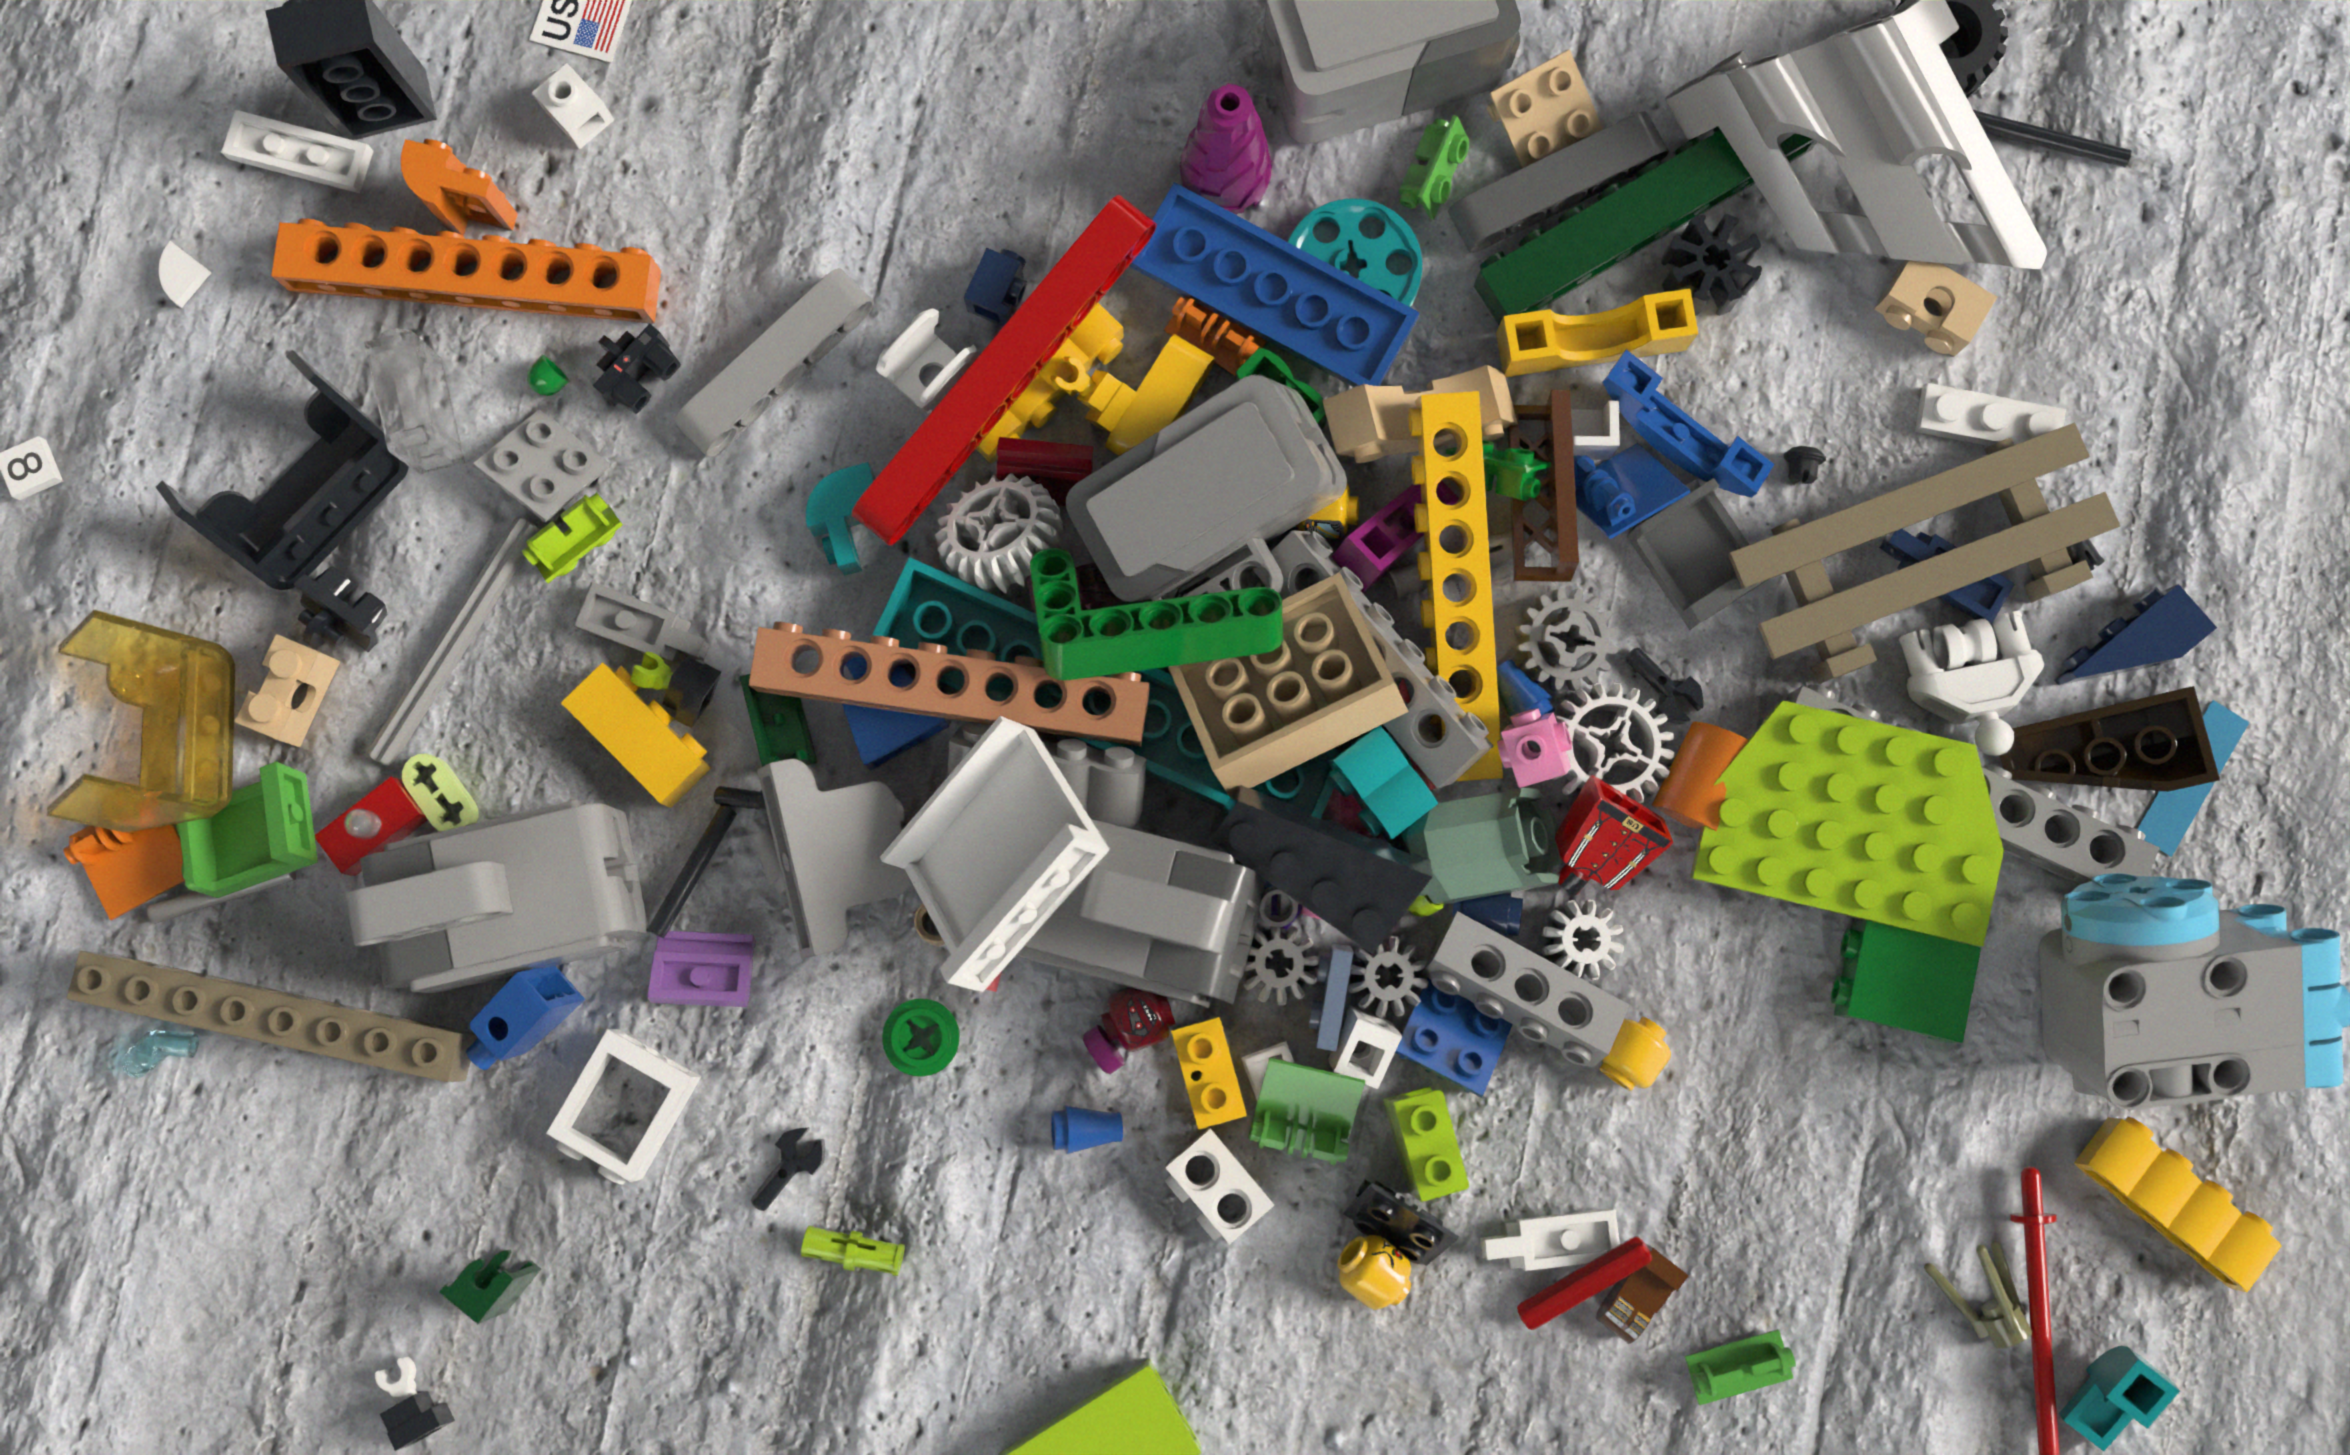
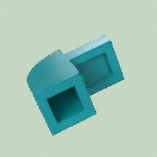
M869 462L840 469L824 477L811 492L806 506L807 528L814 537L829 533L828 537L822 538L826 558L829 565L837 564L844 576L862 571L851 531L852 526L860 525L861 523L852 517V510L862 494L876 479Z
M2117 1346L2106 1351L2086 1369L2090 1378L2059 1412V1415L2068 1425L2102 1451H2105L2133 1418L2148 1429L2179 1394L2180 1390L2170 1378L2127 1346Z

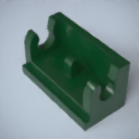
M750 674L739 676L762 767L769 763L787 759H796L805 765L817 763L802 699L799 697L758 692L749 686Z
M505 1250L496 1254L481 1271L478 1270L483 1268L486 1261L484 1258L470 1262L455 1281L445 1284L439 1293L476 1324H480L506 1313L540 1272L541 1268L531 1260L514 1273H510L507 1270L502 1271V1264L509 1259L512 1253L511 1250Z

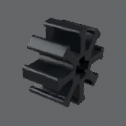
M1701 214L1692 218L1681 236L1675 235L1665 250L1661 264L1666 265L1668 263L1676 267L1671 269L1662 283V287L1665 292H1669L1691 284L1695 288L1692 295L1695 316L1701 312L1709 301L1708 292L1710 291L1718 308L1716 314L1721 316L1730 312L1742 295H1747L1758 281L1762 267L1756 266L1755 268L1747 264L1760 249L1761 243L1756 234H1751L1748 240L1731 246L1728 243V239L1739 223V219L1729 214H1725L1712 234L1715 237L1713 239L1704 222L1706 216Z

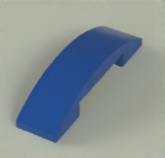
M1625 350L1603 380V384L1612 401H1619L1620 413L1636 432L1663 456L1699 479L1708 482L1714 478L1721 489L1750 498L1756 495L1775 464L1739 436L1729 445L1722 442L1660 394L1656 388L1663 377L1628 350Z

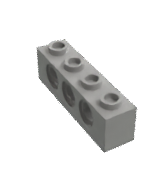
M1458 911L1444 927L1427 962V967L1422 972V975L1431 979L1432 984L1440 991L1450 995L1458 994L1475 1003L1476 1009L1482 1014L1491 1018H1502L1517 1026L1518 1031L1526 1038L1536 1042L1545 1041L1561 1050L1563 1057L1570 1062L1581 1066L1588 1065L1592 1068L1609 1054L1630 1007L1626 1002ZM1471 962L1483 965L1488 971L1489 978L1478 976L1474 972ZM1515 985L1524 987L1530 993L1532 1002L1522 1000L1515 991ZM1558 1009H1564L1571 1014L1574 1019V1026L1566 1024L1560 1018Z

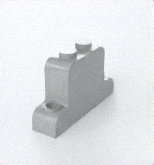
M787 759L769 763L757 771L801 959L836 951L844 945L850 934L846 914L848 908L901 895L908 890L912 883L905 869L884 863L880 859V856L902 831L901 826L904 824L903 807L899 799L894 798L891 789L881 782L874 781L821 792L817 790L811 769L803 762L796 759Z

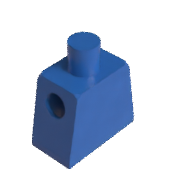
M855 657L846 663L854 680L860 679L866 673L867 661L865 658ZM901 665L892 673L893 686L902 688L909 686L914 681ZM842 704L861 760L870 771L949 727L945 718Z
M556 966L517 972L470 1021V1029L478 1038L466 1049V1054L477 1067L483 1070H488L498 1059L503 1061L526 1054L586 999Z

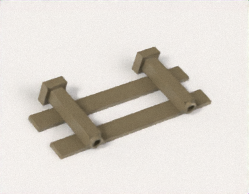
M2075 422L2016 445L2012 438L2005 439L1985 448L1984 451L1987 456L1807 524L1801 525L1798 518L1790 520L1771 529L1772 537L1730 552L1728 557L1742 589L1785 574L1798 603V609L1757 625L1771 659L1774 660L1815 644L1822 662L1811 667L1819 685L1877 661L1870 643L1857 647L1851 630L2027 562L2035 578V581L2024 585L2031 603L2094 578L2086 560L2074 565L2072 564L2066 547L2121 526L2106 491L2050 512L2035 479L2090 457ZM1998 493L2012 525L2011 528L1843 592L1834 593L1821 559Z

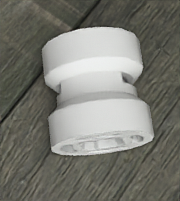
M1986 619L1968 621L1964 627L1959 629L1953 624L1938 626L1932 632V645L1940 669L1950 671L1960 669L1964 664L1971 663L1975 666L1996 660V638L1992 626Z

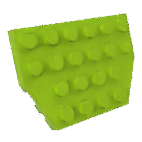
M1784 700L1778 702L1764 719L1762 725L1749 737L1748 743L1714 783L1715 786L1723 781L1726 787L1725 800L1721 803L1718 810L1720 822L1717 831L1705 825L1701 827L1690 879L1973 946L1984 947L2004 849L1976 745Z

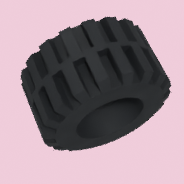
M1901 0L1895 10L1907 0ZM1946 0L1959 25V29L1950 38L1956 44L1960 58H1946L1967 99L1977 91L1999 65L1998 62L2004 56L2007 48L2003 43L2008 38V27L2000 26L2006 17L2002 9L1995 10L1992 5L1996 0Z

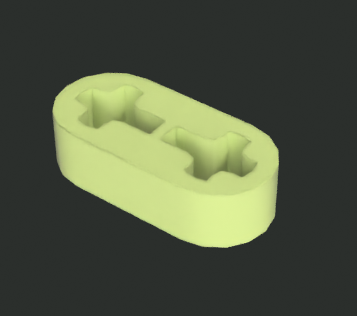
M425 753L417 754L405 763L402 770L403 784L433 827L441 832L477 823L479 813L475 801L443 759ZM422 766L431 769L436 768L431 777L439 788L437 791H434L429 785L417 783L422 777V773L419 770ZM446 798L449 803L456 806L463 805L464 809L459 812V817L462 820L459 824L451 821L445 822L444 819L449 815V811L442 802L443 799Z

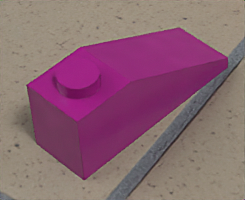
M1440 480L1436 488L1438 499L1446 505L1456 504L1459 498ZM1421 484L1409 486L1347 536L1331 556L1341 569L1343 567L1350 569L1363 584V588L1360 591L1363 594L1424 540V532H1416L1414 506L1415 504L1422 503Z

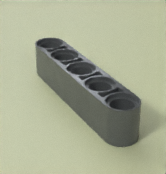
M1639 112L1461 198L1449 208L1448 214L1469 253H1475L1601 193L1615 183H1621L1635 176L1647 164L1658 159L1661 162L1669 154V150L1648 112Z

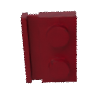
M999 437L996 450L998 458L997 479L1003 481L1010 473L1019 480L1028 476L1035 484H1041L1043 488L1047 489L1057 505L1066 506V497L1069 490L1076 483L1093 473L1094 446Z

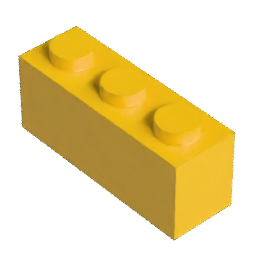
M602 662L561 704L660 804L672 808L711 769L702 759L708 751L690 733L686 732L681 737L669 725L675 718L657 700L653 699L648 704L636 692L640 687L630 681L631 674L623 666H620L615 671Z

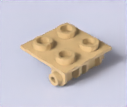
M1570 49L1489 92L1492 103L1487 106V112L1493 122L1501 120L1521 168L1529 166L1603 130Z

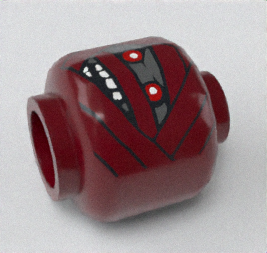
M1126 987L1111 993L1108 997L1109 1012L1101 1014L1109 1041L1112 1042L1119 1039L1122 1047L1128 1052H1135L1164 1042L1169 1037V1027L1176 1025L1166 996L1132 987Z

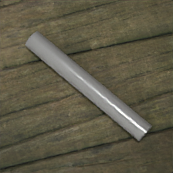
M293 871L220 898L194 891L149 905L148 915L152 923L156 924L296 880V873Z

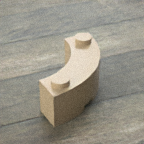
M1484 365L1464 373L1430 381L1426 385L1427 391L1424 392L1419 390L1403 392L1402 385L1372 386L1363 384L1326 398L1322 401L1335 452L1337 455L1354 457L1356 463H1365L1382 456L1419 451L1418 436L1411 437L1409 433L1408 410L1410 407H1416L1415 400L1420 395L1479 391L1482 440L1493 441L1504 436L1503 429L1518 424L1504 371ZM1446 431L1437 432L1433 439L1434 448L1457 443L1454 436Z

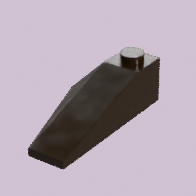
M2194 686L2012 728L2014 731L2012 747L2007 753L2000 755L2002 767L2012 774V780L2163 792L2220 781Z

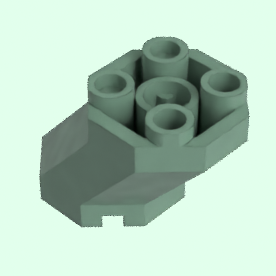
M1521 787L1502 793L1441 802L1402 831L1403 840L1409 847L1410 854L1416 853L1429 858L1431 861L1433 878L1419 896L1428 895L1434 904H1452L1468 899L1533 889L1558 883L1560 874L1552 873L1553 866L1561 865L1563 862L1555 842V835L1558 830L1557 821L1550 808L1541 811L1536 803L1537 800L1544 799L1539 790Z

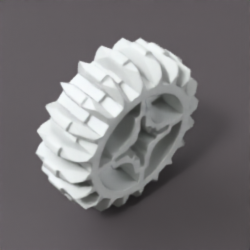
M1010 473L1003 481L997 479L993 474L988 484L981 485L975 481V489L971 492L959 491L960 501L958 503L946 504L948 515L938 519L940 531L935 534L939 547L937 549L940 553L939 558L951 576L988 593H991L996 586L1004 593H1007L1010 584L1018 583L1024 587L1025 578L1031 575L1030 561L1036 553L1048 548H1062L1060 536L1064 533L1063 522L1059 515L1060 509L1055 500L1051 498L1048 490L1043 488L1041 484H1035L1028 476L1019 480ZM1021 516L1029 517V519H1021ZM971 548H979L978 552L970 551Z
M1596 683L1592 686L1591 697L1586 691L1580 689L1574 693L1576 705L1568 700H1564L1559 705L1561 712L1566 718L1555 715L1557 723L1565 722L1571 742L1573 738L1576 739L1577 745L1587 751L1590 759L1587 769L1588 774H1586L1575 759L1573 746L1572 750L1566 751L1571 768L1565 775L1570 782L1562 789L1564 795H1569L1576 788L1582 790L1591 775L1602 780L1604 774L1608 773L1612 765H1619L1624 768L1632 766L1639 770L1630 782L1610 785L1638 803L1644 802V795L1641 789L1649 794H1654L1659 790V786L1653 777L1665 779L1670 771L1658 763V761H1670L1674 758V752L1670 749L1661 748V744L1673 740L1674 734L1668 731L1660 733L1658 730V726L1667 721L1665 714H1660L1653 719L1648 713L1655 707V700L1649 699L1640 706L1637 704L1640 690L1636 688L1630 690L1626 698H1622L1623 689L1620 683H1614L1611 686L1607 697L1603 685ZM1600 710L1616 712L1614 720L1609 722L1606 729H1599L1593 726L1586 728L1578 724L1580 719L1590 712ZM1631 723L1637 727L1642 736L1644 756L1641 755L1642 750L1635 747L1629 740L1628 731ZM1615 732L1612 738L1614 740L1612 748L1618 751V754L1615 752L1607 760L1603 761L1605 746L1599 743V741L1603 742ZM1563 776L1552 778V780H1558Z

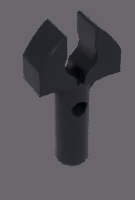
M1634 648L1627 654L1626 661L1659 693V706L1654 712L1657 715L1665 714L1667 716L1666 722L1685 724L1690 721V718L1676 707L1675 696L1687 698L1688 702L1697 711L1703 708L1704 701L1701 685L1692 676H1689L1684 681L1672 680L1640 648Z
M719 786L714 792V802L718 805L722 804L724 806L767 812L762 790L754 791Z
M809 1127L787 1131L774 1144L781 1150V1162L751 1197V1203L756 1209L760 1211L767 1210L796 1172L807 1171L809 1174L814 1175L823 1165L825 1160L824 1139L819 1140L809 1156L800 1157L797 1160L794 1159L797 1154L796 1145L809 1131Z

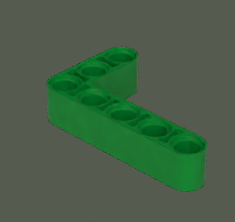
M1048 548L1036 553L1030 561L1043 664L1046 674L1053 679L1076 680L1263 654L1274 651L1283 642L1282 598L1278 592L1271 588L1252 587L1081 611L1074 561L1069 552L1060 548Z

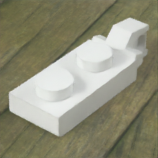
M1613 1208L1516 1219V1222L1504 1223L1506 1234L1480 1237L1482 1258L1486 1257V1260L1509 1258L1511 1269L1522 1268L1525 1271L1588 1264L1620 1245L1616 1210Z

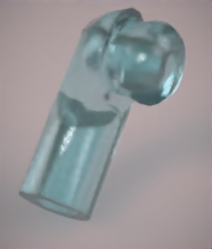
M151 1030L127 1050L122 1060V1070L129 1077L141 1078L154 1070L168 1056L193 1058L199 1046L198 1035Z

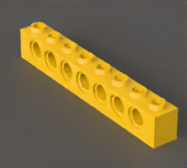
M1479 391L1420 395L1415 400L1416 407H1410L1408 410L1409 433L1411 437L1418 436L1419 455L1412 456L1411 458L1412 481L1414 485L1421 484L1422 503L1415 504L1414 506L1415 528L1417 533L1424 532L1425 552H1418L1417 567L1419 580H1427L1428 599L1421 600L1420 614L1422 628H1430L1431 647L1424 648L1423 650L1425 656L1424 665L1434 677L1439 675L1447 682H1449L1450 676L1458 670H1464L1469 674L1472 680L1470 691L1465 696L1456 697L1454 700L1465 713L1471 712L1483 722L1488 730V734L1485 737L1494 746L1456 781L1503 778V768L1497 744L1501 740ZM1446 431L1454 436L1457 442V449L1453 456L1444 457L1436 452L1433 446V439L1437 432ZM1450 479L1458 485L1460 497L1456 504L1446 505L1438 499L1436 488L1440 480ZM1445 527H1454L1462 535V547L1455 554L1444 551L1440 545L1439 536ZM1451 574L1461 577L1466 585V592L1463 598L1457 602L1448 600L1442 590L1445 578ZM1454 622L1462 623L1469 633L1467 644L1459 650L1451 648L1445 639L1447 628ZM1435 714L1431 718L1430 724H1436L1437 739L1441 740L1445 735L1446 725L1444 720Z

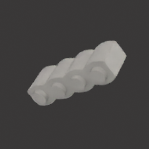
M969 723L958 728L949 740L948 776L990 728V725ZM1040 738L1090 819L1121 827L1135 826L1143 811L1146 758L1136 755L1132 750L1124 747H1111L1105 751H1099L1087 746L1085 742L1078 739H1063L1052 743Z

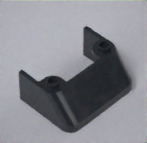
M291 350L286 357L309 382L318 388L306 402L304 417L309 427L321 438L256 504L239 492L222 491L213 495L199 509L163 480L156 486V489L177 517L269 587L276 590L295 588L294 583L303 574L309 576L405 478L409 469V459L405 451L349 398L294 350Z

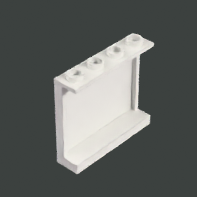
M999 716L884 851L880 859L884 863L905 869L951 955L939 968L946 982L984 992L1110 849L1035 730Z

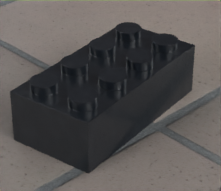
M289 0L283 3L281 7L265 10L277 65L344 138L357 140L437 120L426 69L372 0Z

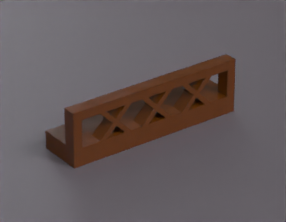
M1551 390L1546 405H1513L1518 424L1507 428L1508 448L1522 447L1523 449L1533 451L1534 459L1551 462V467L1546 468L1547 476L1540 481L1541 489L1536 498L1530 497L1528 500L1523 501L1510 497L1514 581L1571 582L1579 563L1570 390ZM1519 420H1544L1545 434L1533 444L1519 431ZM1544 445L1546 454L1540 450ZM1546 487L1548 496L1542 492ZM1533 499L1549 513V519L1538 529L1523 516V508ZM1548 529H1549L1550 539L1547 538V537L1544 535V533H1545ZM1523 530L1529 535L1525 541ZM1534 542H1537L1551 555V567H1525L1524 552Z

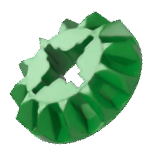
M922 998L906 1001L891 1012L883 1027L882 1044L884 1052L892 1065L905 1074L918 1077L933 1075L945 1069L958 1052L960 1039L958 1024L953 1013L937 1001ZM909 1020L921 1029L938 1024L939 1027L934 1030V1034L929 1038L933 1045L931 1048L935 1051L934 1055L930 1050L926 1051L922 1046L911 1048L907 1052L904 1048L910 1045L909 1042L914 1037L911 1031L912 1027L908 1023Z

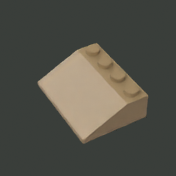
M1340 572L1282 600L1283 642L1274 651L1169 666V670L1211 768L1230 798L1240 785L1252 788L1408 712L1399 690Z

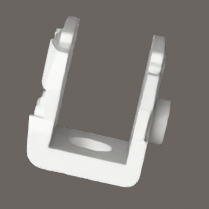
M934 308L923 311L915 316L911 324L899 337L882 351L876 366V370L880 375L887 378L891 384L927 416L930 415L977 359V348L974 344L970 348H964L957 354L934 333V326L938 324L939 311ZM932 365L942 367L943 370L928 387L921 383L920 378L924 369Z

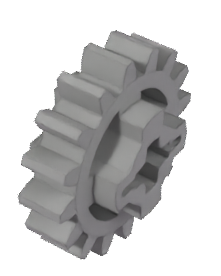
M1563 588L1553 590L1552 602L1544 594L1537 596L1535 601L1538 610L1530 607L1523 609L1521 613L1528 620V624L1515 626L1514 629L1516 633L1524 636V642L1515 645L1514 651L1526 652L1528 657L1521 663L1520 667L1522 669L1535 667L1537 671L1534 674L1533 681L1542 683L1549 677L1550 690L1554 691L1561 690L1565 680L1569 691L1580 690L1581 678L1588 685L1596 684L1598 678L1595 670L1607 672L1612 668L1609 662L1605 660V656L1619 652V648L1609 644V637L1619 634V628H1607L1605 623L1613 615L1612 611L1599 613L1596 608L1599 605L1600 598L1594 596L1584 602L1582 589L1572 590L1568 599ZM1562 608V612L1558 613L1556 622L1551 625L1541 624L1551 612ZM1585 618L1590 622L1595 635L1591 634L1585 624ZM1567 632V637L1583 645L1566 648V643L1550 635ZM1538 644L1542 645L1548 655V662L1542 657ZM1586 654L1591 655L1590 659L1581 668L1571 671V667H1575L1577 658Z

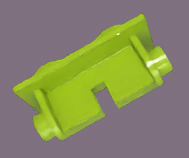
M597 492L590 498L584 495L560 515L570 527L567 531L563 533L552 521L526 541L528 546L521 552L533 566H537L547 583H550L557 576H564L572 571L580 558L594 547H600L609 542L615 535L616 530L623 525L610 505Z

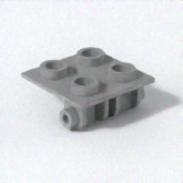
M540 409L473 463V466L483 473L489 481L496 483L511 498L519 501V504L524 508L527 507L541 518L543 523L549 524L553 521L556 526L564 521L560 516L566 511L563 507L611 465Z

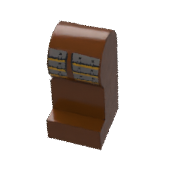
M1648 1244L1646 1245L1651 1253L1652 1261L1615 1283L1596 1314V1319L1627 1344L1634 1342L1643 1333L1653 1315L1658 1313L1673 1291H1678L1689 1276Z

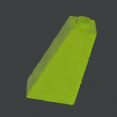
M1149 1358L1004 1449L998 1455H1199L1202 1453L1200 1441Z

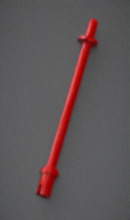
M2027 1166L2023 1168L2020 1175L2023 1213L2010 1214V1221L2023 1224L2029 1316L2030 1328L2032 1330L2031 1346L2039 1455H2060L2044 1225L2057 1222V1215L2043 1213L2040 1172L2035 1167Z

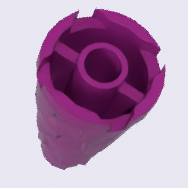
M1227 83V85L1217 90H1212L1209 98L1201 106L1197 126L1189 133L1181 154L1180 177L1183 187L1234 214L1244 213V208L1252 203L1255 206L1266 193L1271 179L1272 164L1261 119L1255 110L1251 97L1243 87Z

